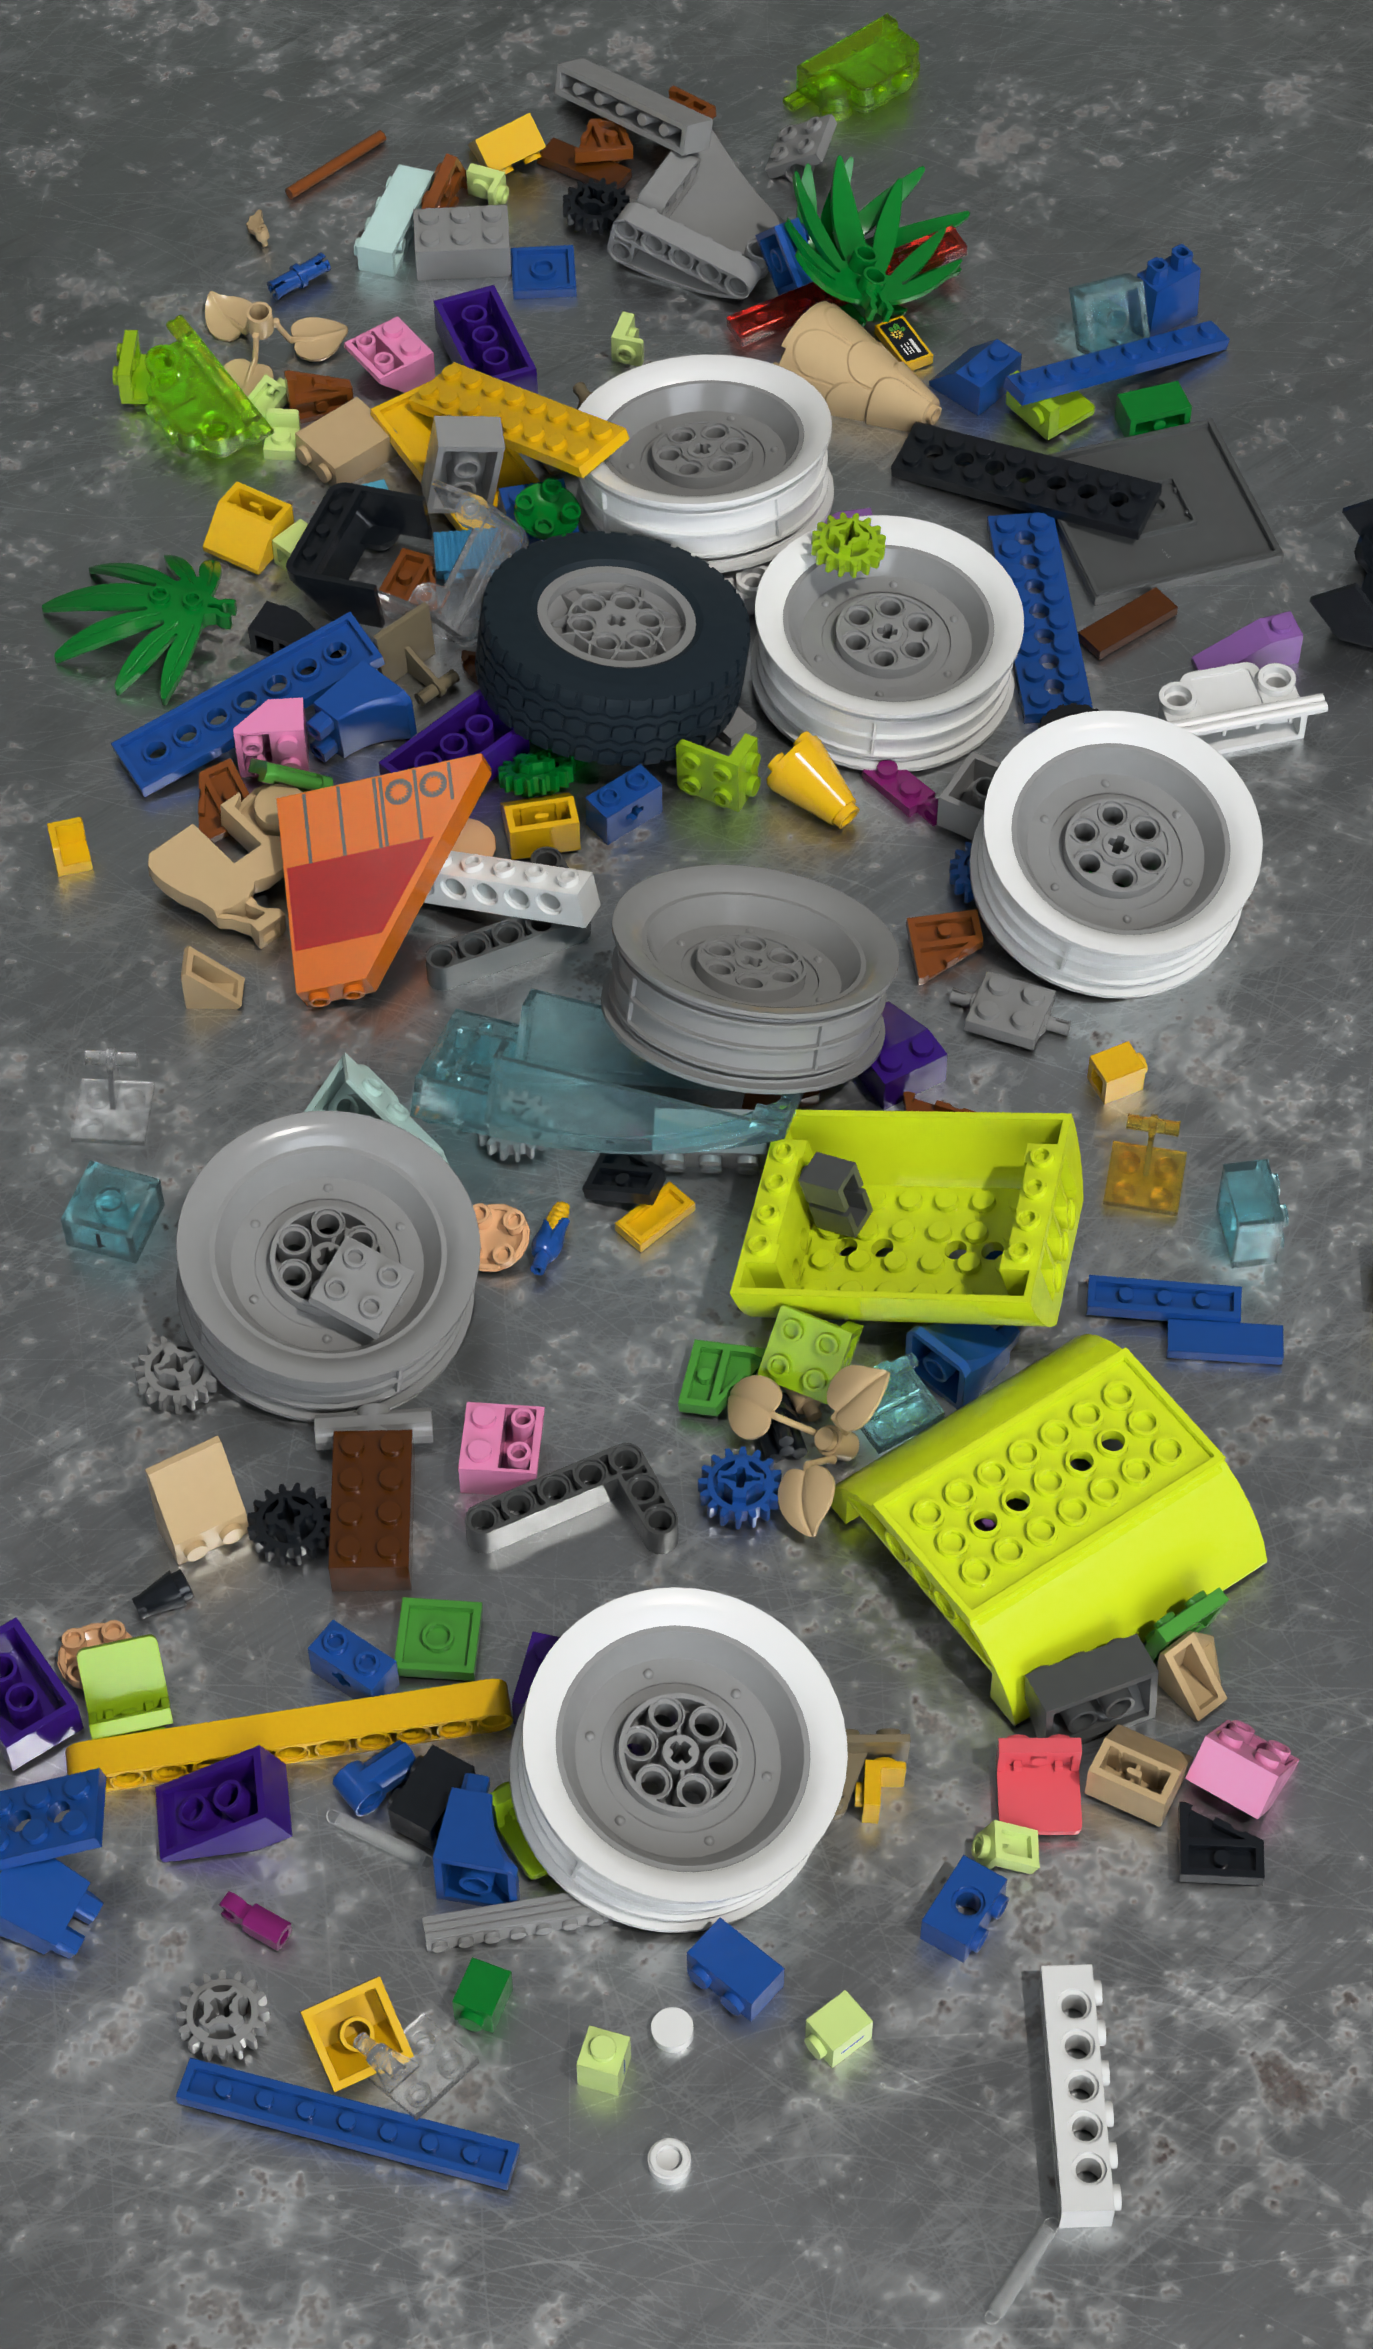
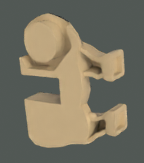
M264 784L255 788L242 802L241 794L237 793L220 805L221 826H224L228 833L249 852L247 855L234 863L194 824H191L149 853V876L166 895L179 904L203 914L219 929L236 930L251 936L255 944L260 949H263L286 931L285 913L280 908H264L259 906L253 898L254 894L270 889L281 878H284L276 798L302 792L298 788L287 784Z

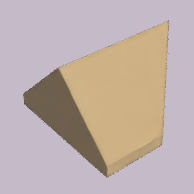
M191 946L184 948L181 982L186 1009H238L242 1007L245 978Z
M1188 1631L1159 1654L1157 1665L1159 1671L1158 1685L1194 1721H1200L1228 1699L1221 1686L1214 1636Z

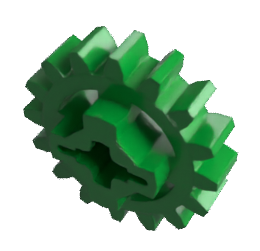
M540 750L530 754L521 753L513 757V761H504L503 766L498 767L499 786L504 788L506 793L514 791L515 795L522 794V797L525 798L553 795L560 791L559 787L568 788L569 783L574 782L572 760H567L565 756L557 758L556 753L550 754L549 751Z

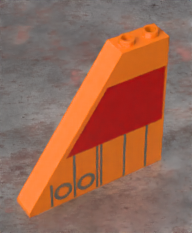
M482 753L276 798L296 994L306 1006L324 1007L329 1005L330 1001L340 999L357 1000L363 998L365 994L377 991L492 775L491 767Z

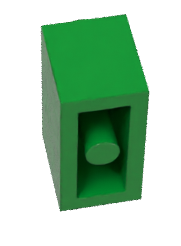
M1173 381L1117 394L1114 418L1125 438L1188 424L1191 419L1192 406L1180 383Z

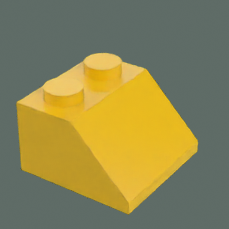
M531 113L468 144L481 166L503 171L505 175L514 171L512 164L523 160L526 165L542 157L539 151L546 148Z
M376 1976L299 2011L334 2093L414 2056L380 1976Z

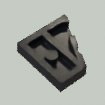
M608 1138L582 1190L586 1199L653 1205L666 1181V1176L662 1167L652 1161L644 1160L642 1155L634 1150L630 1152L620 1148L616 1139Z
M1179 1802V1882L1263 1886L1265 1879L1264 1840L1246 1831H1238L1230 1823L1218 1817H1215L1213 1821L1193 1811V1805L1187 1802Z

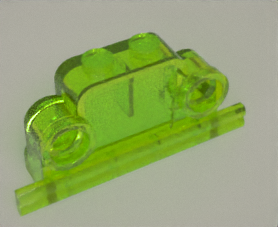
M887 13L797 66L796 91L784 97L783 103L785 106H789L792 111H796L807 103L813 102L819 107L821 116L832 113L837 122L850 118L853 109L861 113L871 112L911 88L913 80L920 74L919 43L899 29L897 20Z
M179 315L174 320L168 321L166 328L177 341L170 345H157L151 348L145 356V365L151 381L146 388L149 404L145 406V410L153 423L159 422L163 427V434L170 445L176 444L186 454H195L204 449L205 453L212 458H224L244 446H254L274 434V429L186 319Z

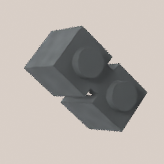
M816 1152L810 1163L802 1169L798 1180L805 1199L809 1202V1209L816 1227L856 1239L873 1212L866 1189L861 1188L863 1181L857 1165L852 1161Z

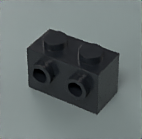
M432 1744L425 1756L420 1755L414 1761L410 1769V1777L403 1788H396L389 1798L387 1809L391 1828L433 1850L436 1847L451 1787L461 1789L465 1773L475 1774L474 1766Z

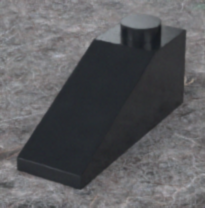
M266 601L248 627L250 648L252 652L268 657L314 632L316 629L298 611L284 605ZM337 650L330 657L340 658L342 654ZM309 666L304 668V670L314 672L316 668Z

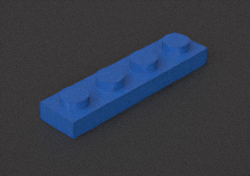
M1089 1275L1086 1315L1159 1321L1183 1319L1240 1323L1242 1287Z

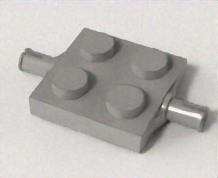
M987 971L981 986L974 993L953 987L950 994V1003L969 1007V1013L965 1020V1031L1030 1050H1034L1038 1038L1046 1030L1067 1036L1071 1027V1021L1051 1016V1008L1056 996L1055 990Z

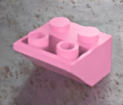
M398 316L344 342V348L379 384L406 393L435 378L434 352Z
M303 697L268 699L233 728L241 778L259 777L257 773L248 772L251 758L309 772V741L305 723Z
M467 1402L458 1465L460 1493L499 1495L537 1478L545 1407Z
M1227 1720L1205 1736L1185 1779L1252 1817L1259 1819L1269 1811L1300 1759L1291 1755V1750L1286 1745L1275 1740H1269L1268 1742L1255 1735V1730L1250 1725L1239 1720Z

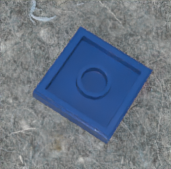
M573 245L511 248L514 300L577 297Z

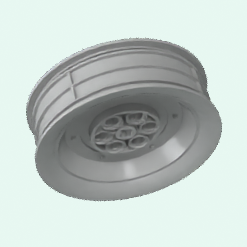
M701 865L670 870L649 877L630 888L618 901L613 912L611 924L616 946L612 956V970L606 977L602 988L601 1010L606 1023L615 1036L628 1049L652 1065L683 1079L714 1088L742 1093L782 1095L818 1091L847 1082L867 1070L881 1053L885 1040V1024L882 1013L886 1005V990L895 979L898 970L899 950L893 934L884 922L854 898L820 882L778 870L742 865Z
M309 1111L272 1119L242 1133L219 1150L198 1174L188 1191L178 1221L176 1237L178 1265L176 1280L177 1304L183 1328L193 1350L197 1352L199 1359L210 1373L232 1393L260 1409L285 1418L314 1422L315 1415L357 1412L360 1406L365 1404L380 1403L389 1407L390 1410L404 1404L429 1387L446 1370L461 1347L470 1325L474 1307L475 1285L480 1265L481 1246L478 1222L469 1195L449 1164L435 1150L408 1131L371 1116L342 1111ZM323 1228H331L336 1232L327 1235L321 1233L319 1230ZM347 1235L415 1271L414 1278L377 1340L308 1303L310 1295ZM296 1244L301 1246L302 1249L290 1251L286 1247ZM290 1279H297L301 1281L302 1284L298 1286H290L286 1284V1281Z

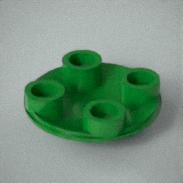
M548 478L542 483H535L526 487L516 496L514 515L517 523L526 533L538 539L546 540L549 537L557 535L563 537L567 533H572L579 524L581 508L575 496L569 490L562 487L559 480Z

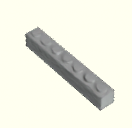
M569 1893L422 1917L427 1952L433 1951L435 1953L444 1952L448 1948L454 1947L469 1948L474 1944L484 1942L493 1944L507 1938L521 1939L531 1934L546 1935L560 1929L570 1931L584 1925L599 1926L609 1921L607 1917L583 1905Z

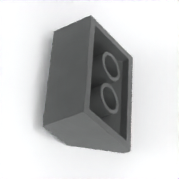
M1137 1634L1126 1638L1113 1639L1102 1647L1088 1652L1075 1653L1069 1659L1050 1666L1043 1665L1037 1667L1031 1673L1025 1675V1701L1037 1738H1048L1051 1735L1064 1734L1070 1738H1081L1083 1745L1107 1736L1118 1724L1128 1728L1156 1717L1159 1671Z

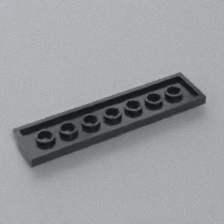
M915 422L891 466L892 477L1031 513H1044L1055 519L1139 540L1162 493V484L920 422ZM931 454L941 455L936 457L935 459L927 458V456ZM960 462L972 463L968 464L965 467H960L957 465ZM994 469L1002 471L997 473L996 475H991L987 473L990 470ZM1024 477L1032 478V480H1029L1027 483H1022L1018 481L1019 479ZM1054 485L1063 486V488H1060L1058 491H1053L1049 489L1051 486ZM1085 493L1094 494V496L1090 497L1089 499H1084L1080 497L1082 494ZM1123 501L1126 503L1121 505L1120 507H1115L1111 505L1113 502Z

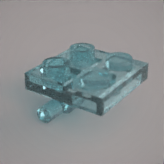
M912 1352L892 1362L886 1360L872 1367L884 1369L891 1373L887 1388L875 1413L867 1424L860 1428L878 1454L919 1434L945 1417V1411L913 1368L919 1364Z

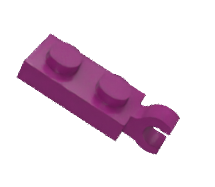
M892 760L880 761L877 765V770H863L862 778L907 817L910 818L915 813H918L933 827L937 825L938 799L935 798V792L908 770H898L897 764Z

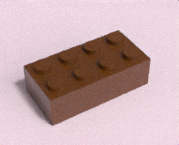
M412 1430L334 1431L328 1567L332 1592L412 1591L415 1449Z

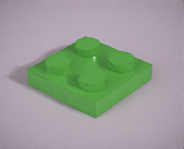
M1220 1587L1208 1595L1204 1590L1200 1591L1184 1604L1186 1608L1175 1615L1171 1611L1153 1625L1155 1629L1144 1637L1147 1642L1144 1647L1154 1663L1158 1661L1159 1654L1188 1631L1200 1633L1211 1625L1229 1601Z
M402 1597L394 1658L397 1661L398 1675L475 1681L483 1614L482 1602Z

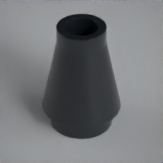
M179 1569L173 1573L169 1570L141 1594L132 1598L141 1618L145 1619L152 1615L188 1606L187 1601L195 1596L182 1570Z

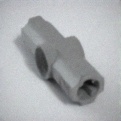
M370 1403L360 1406L357 1412L315 1415L316 1450L333 1449L334 1431L412 1430L414 1444L433 1443L432 1408L390 1410L384 1404Z

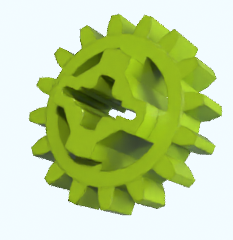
M842 512L840 519L836 520L833 516L829 515L827 517V524L819 522L817 524V531L812 532L811 555L816 556L817 565L826 564L825 572L829 573L834 569L837 570L838 577L842 578L845 572H850L851 577L856 578L858 571L869 575L870 567L878 569L880 560H884L886 536L880 534V525L871 527V518L869 517L861 521L859 520L858 513H855L852 518H847L846 514Z

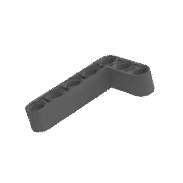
M540 847L531 855V863L569 868L562 854L553 847ZM512 917L434 944L429 947L425 954L428 983L436 990H450L581 944L591 935V921L586 928Z
M622 1443L473 1505L466 1512L465 1527L469 1547L477 1553L486 1554L619 1499L645 1547L655 1554H666L674 1550L678 1544V1516L640 1448L632 1443ZM624 1466L632 1467L629 1470H622L620 1468ZM588 1481H595V1482H597V1483L594 1484V1485H586V1484H584L585 1482H588ZM553 1496H560V1497H562L561 1499H558V1500H550V1499H548V1498L553 1497ZM645 1496L649 1497L650 1499L643 1501L638 1500L637 1498ZM517 1511H524V1512H526V1513L523 1514V1515H514V1514H513L514 1512H517ZM482 1526L490 1527L488 1530H477V1528ZM657 1527L667 1528L665 1531H656L654 1529Z

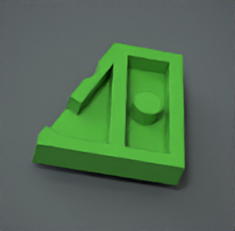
M695 1339L678 1400L679 1412L718 1416L728 1405V1397L734 1385L741 1379L758 1373L766 1349Z

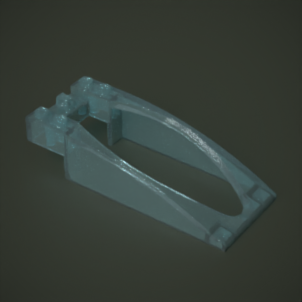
M532 988L522 1005L520 1024L455 1009L415 1077L410 1116L420 1118L431 1124L440 1123L456 1127L467 1133L476 1132L505 1140L557 1149L610 1154H679L732 1149L785 1139L804 1093L782 1094L781 1099L776 1103L769 1105L757 1103L754 1111L738 1115L622 1086L645 1085L736 1092L683 1079L640 1058L628 1049L611 1031L604 1019L601 1005Z

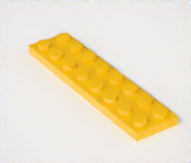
M456 362L446 366L439 375L420 387L419 391L408 399L413 411L433 419L434 416L447 415L501 417L505 448L580 478L587 476L630 439L626 428Z

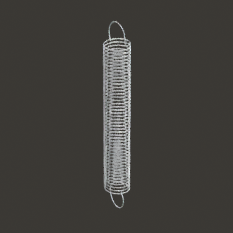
M343 1812L339 1814L340 1818L337 1824L336 1821L333 1824L336 1828L342 1829V1831L344 1830L351 1835L355 1832V1837L362 1840L366 1837V1842L371 1844L375 1842L376 1847L382 1848V1850L384 1849V1851L393 1855L397 1852L398 1857L404 1860L408 1857V1862L413 1864L416 1862L418 1864L421 1856L427 1855L425 1851L422 1853V1850L412 1845L409 1847V1844L396 1839L383 1831L380 1832V1830L370 1825L366 1827L367 1824Z
M1044 2223L1038 2228L1031 2240L1032 2242L1023 2253L1025 2255H1021L1002 2285V2289L998 2291L994 2298L996 2300H993L994 2302L990 2304L993 2310L997 2309L999 2311V2320L1003 2318L1011 2305L1010 2303L1017 2296V2292H1019L1018 2286L1022 2288L1025 2283L1024 2281L1028 2279L1047 2249L1048 2243H1051L1056 2232L1054 2234L1048 2232V2236L1044 2237L1045 2239L1040 2242L1041 2244L1037 2245L1034 2243L1037 2240L1036 2238L1040 2237L1041 2231L1045 2230L1043 2228ZM1035 2244V2245L1038 2246L1040 2249L1037 2250V2249H1035L1032 2245ZM1032 2251L1037 2253L1034 2257H1032L1029 2254H1031L1030 2252ZM1029 2255L1033 2258L1030 2261L1031 2263L1027 2264L1026 2270L1022 2271L1020 2279L1015 2282L1011 2279L1013 2278L1012 2276L1016 2275L1017 2269L1021 2268L1023 2260L1027 2259L1026 2257ZM1013 2282L1016 2283L1014 2284L1015 2286L1011 2287L1012 2289L1006 2286L1008 2284L1012 2285L1011 2283Z

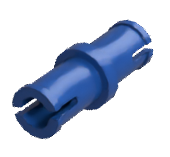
M320 252L300 265L295 263L289 267L288 272L268 281L267 286L270 293L276 292L272 295L273 298L279 300L282 296L297 288L303 289L309 285V281L325 272H329L331 266L328 259L324 262L322 261L326 256Z

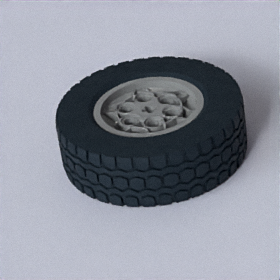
M588 531L585 534L583 532L567 533L563 537L557 535L546 538L544 542L539 540L528 545L527 549L522 548L512 554L511 558L508 557L503 561L499 568L494 571L486 586L481 602L475 657L478 686H480V691L495 715L499 714V719L509 728L513 727L514 732L524 739L532 740L533 744L545 750L549 748L553 753L567 758L572 756L575 760L589 763L596 761L597 764L615 765L616 763L621 766H638V763L648 765L660 763V760H665L666 762L676 759V745L681 739L703 747L714 740L715 736L718 737L725 730L739 705L750 647V622L745 604L739 593H736L735 587L728 579L724 580V575L714 567L710 568L709 563L701 558L693 557L690 552L679 547H671L669 543L657 539L655 541L649 540L650 538L635 534L630 536L627 533Z

